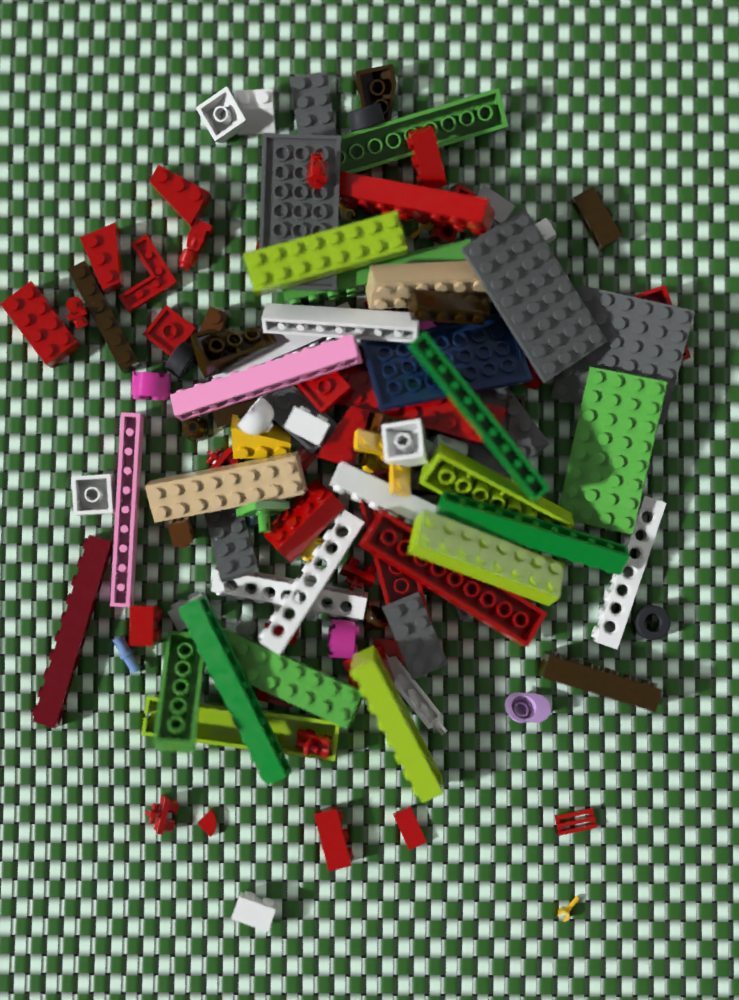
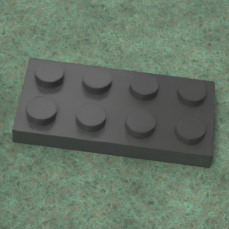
M327 71L289 77L298 134L336 135Z
M294 385L260 396L272 406L274 411L273 420L282 428H284L294 407L300 408V406L311 410V415L315 417L321 415L328 419L327 423L330 424V428L321 445L338 425L326 413L322 415L314 404ZM286 430L312 454L320 448L312 442Z
M240 507L204 513L222 583L259 572L246 518L236 517V509Z
M419 592L382 607L412 680L449 665Z

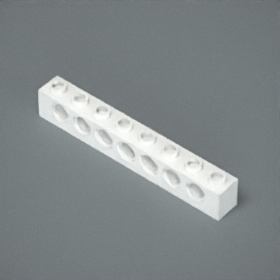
M642 496L633 535H625L622 540V544L628 546L629 552L632 548H635L638 553L635 559L629 557L625 567L631 568V575L626 577L623 571L621 575L611 574L609 582L612 583L610 589H607L604 594L603 600H605V604L598 612L597 618L599 622L597 626L593 627L591 633L592 641L618 650L666 506L665 502ZM644 512H647L650 516L647 523L641 517ZM638 530H641L644 534L641 541L637 540L635 536ZM621 584L625 586V593L623 595H619L617 592V588ZM613 603H618L619 605L617 613L611 611ZM611 621L613 623V629L607 632L605 630V624L606 622Z
M346 510L342 514L339 513L334 519L333 523H335V526L332 530L328 529L323 536L324 543L322 546L318 545L312 554L314 556L311 563L307 561L304 565L302 577L300 579L296 578L291 586L293 590L290 595L286 594L280 604L283 606L280 611H275L271 616V625L268 629L265 627L259 635V638H261L260 644L279 656L285 650L364 526V521ZM344 528L348 531V534L345 537H340L337 531ZM333 544L338 550L335 553H329L326 548ZM318 561H325L327 567L320 570L316 567ZM308 577H314L317 580L314 586H308L305 583ZM299 593H303L306 596V600L302 603L295 601V596ZM287 610H293L295 617L290 620L286 619L284 613ZM277 626L285 629L282 636L274 635L273 631Z
M216 566L211 592H216V595L219 596L232 595L240 600L248 598L253 599L256 603L269 602L274 606L282 607L283 605L280 603L286 595L285 591L293 590L291 586L295 579L256 572L233 579L237 583V586L233 587L229 585L228 581L221 582ZM305 581V583L308 586H314L316 584L314 582ZM247 584H254L256 586V590H250L247 587ZM326 585L311 607L310 612L315 614H321V612L328 613L332 617L344 616L353 621L363 620L368 592L351 591L346 588ZM267 587H272V588H274L275 593H273V594L268 593V592L266 591V588H267ZM303 593L295 596V601L298 603L306 600ZM330 598L332 603L325 604L322 599ZM348 601L351 603V606L345 608L341 603Z

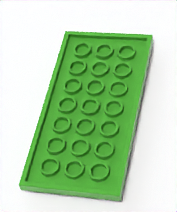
M595 367L589 368L559 504L560 507L572 513L573 521L633 535L668 382Z

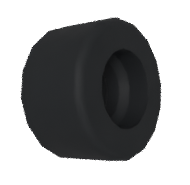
M380 103L348 112L352 131H358L385 122Z
M185 341L181 342L168 358L165 369L178 379L183 378L196 362L194 348Z
M646 605L635 613L633 625L636 632L643 638L657 640L668 633L671 621L670 616L663 608ZM649 615H655L659 619V625L654 630H649L645 626V619Z

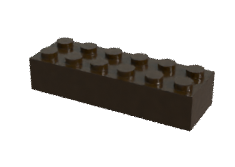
M551 650L549 654L543 653L537 673L540 677L656 712L662 689L657 688V683L642 679L640 682L638 681L639 678L626 673L620 676V672L606 667L604 670H601V666L586 662V665L582 664L583 661L568 656V659H564V655Z

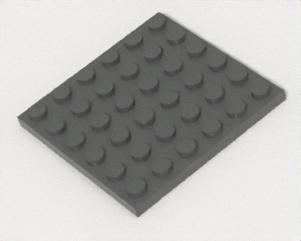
M580 285L578 294L607 342L557 374L551 398L581 405L590 367L666 381L668 383L658 423L664 425L695 311Z

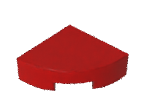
M212 808L197 823L210 837L215 832L217 825L216 814Z

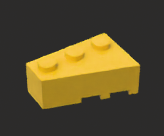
M232 414L233 459H261L292 452V437L281 426L273 425L267 433L263 431L259 435L253 436L237 427L241 418H238V415Z

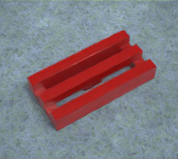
M593 808L554 815L559 836L597 828ZM584 814L590 815L589 817H584L560 823L561 819H566ZM589 821H591V823H589V824L580 825V826H575V827L566 828V829H561V827H566V826H570V825H575V824H579V823H584V822H589Z

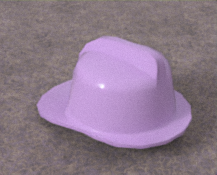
M516 692L510 694L505 701L507 714L517 723L543 722L549 717L551 712L549 701L540 694Z

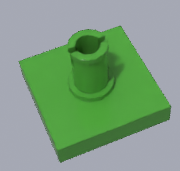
M254 501L237 508L236 517H258L259 533L271 532L269 516L290 509L289 501Z

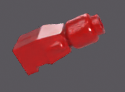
M195 219L188 232L187 249L183 250L179 258L180 268L190 271L191 268L195 267L199 258L198 254L205 247L208 236H212L214 232L212 225Z

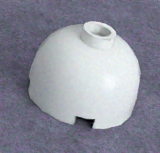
M259 397L237 424V427L253 436L259 435L263 431L267 433L274 425L271 422L274 417L272 406L263 397Z

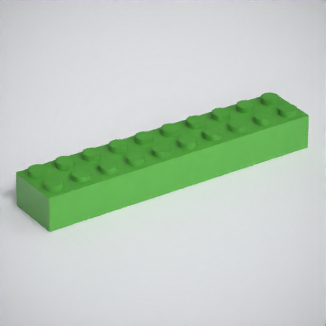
M499 88L341 135L340 173L341 171L356 173L413 156L406 140L409 137L408 131L428 125L434 128L438 148L508 127Z
M471 239L408 251L407 255L372 265L467 261L460 249L469 244ZM370 265L337 274L336 292L283 290L285 303L290 305L310 304V306L320 304L323 300L333 302L343 296H347V298L356 297L358 293L366 291Z

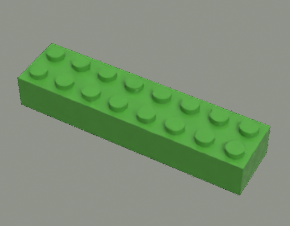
M222 628L250 685L345 729L351 728L363 700L359 688L283 653L279 656L259 642L230 629Z

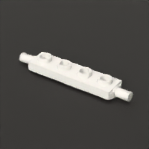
M386 654L397 690L428 729L435 727L442 736L448 730L441 723L443 719L441 712L414 679L412 680L410 673L402 666L396 656L389 658Z

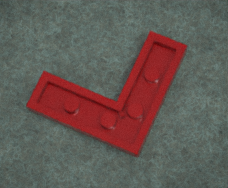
M147 234L131 243L150 276L119 295L120 300L129 313L178 284Z

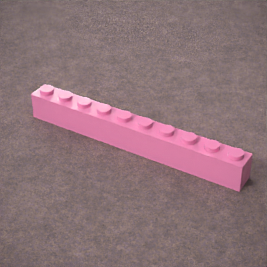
M343 335L337 340L325 341L319 346L307 347L295 354L288 353L283 358L277 360L270 359L264 364L252 365L246 370L234 371L228 376L216 377L210 382L198 383L189 389H179L176 393L170 395L174 416L181 421L188 420L363 363L357 340L353 335Z
M121 412L111 607H130L134 605L144 415L141 413Z

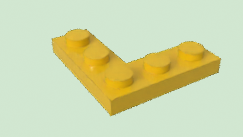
M357 429L354 432V450L384 456L382 434ZM389 464V494L403 497L411 495V466Z

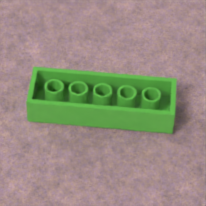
M168 631L153 739L154 749L157 751L195 753L205 662L198 654L197 646L188 632Z

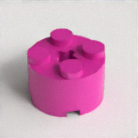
M132 371L131 395H133V399H149V396H152V400H168L171 391V374Z
M330 619L333 626H329L327 647H330L331 653L327 652L328 658H352L358 651V646L355 645V637L359 636V626L353 620Z

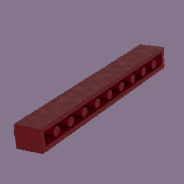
M89 535L83 542L82 548L85 550L83 556H80L77 562L79 570L72 579V593H69L67 596L66 604L68 606L60 619L62 626L57 631L54 639L56 646L50 652L49 660L51 662L43 675L45 682L38 691L40 699L38 705H35L32 711V716H34L33 722L52 728L60 726L113 550L114 541Z

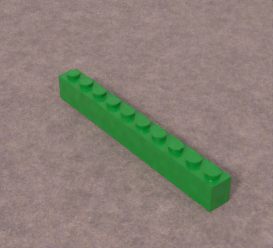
M424 331L407 345L408 349L529 500L536 501L551 488L427 333Z
M443 490L436 507V514L489 535L512 542L518 546L532 548L534 551H542L554 557H562L574 563H582L590 568H598L610 574L621 575L630 557L628 546L446 490Z
M203 595L179 607L180 618L185 622L189 636L194 640L198 654L203 658L206 670L212 676L215 688L220 692L224 700V706L229 710L233 724L238 728L242 742L247 746L250 758L259 770L260 778L268 786L287 777L293 770L206 596Z

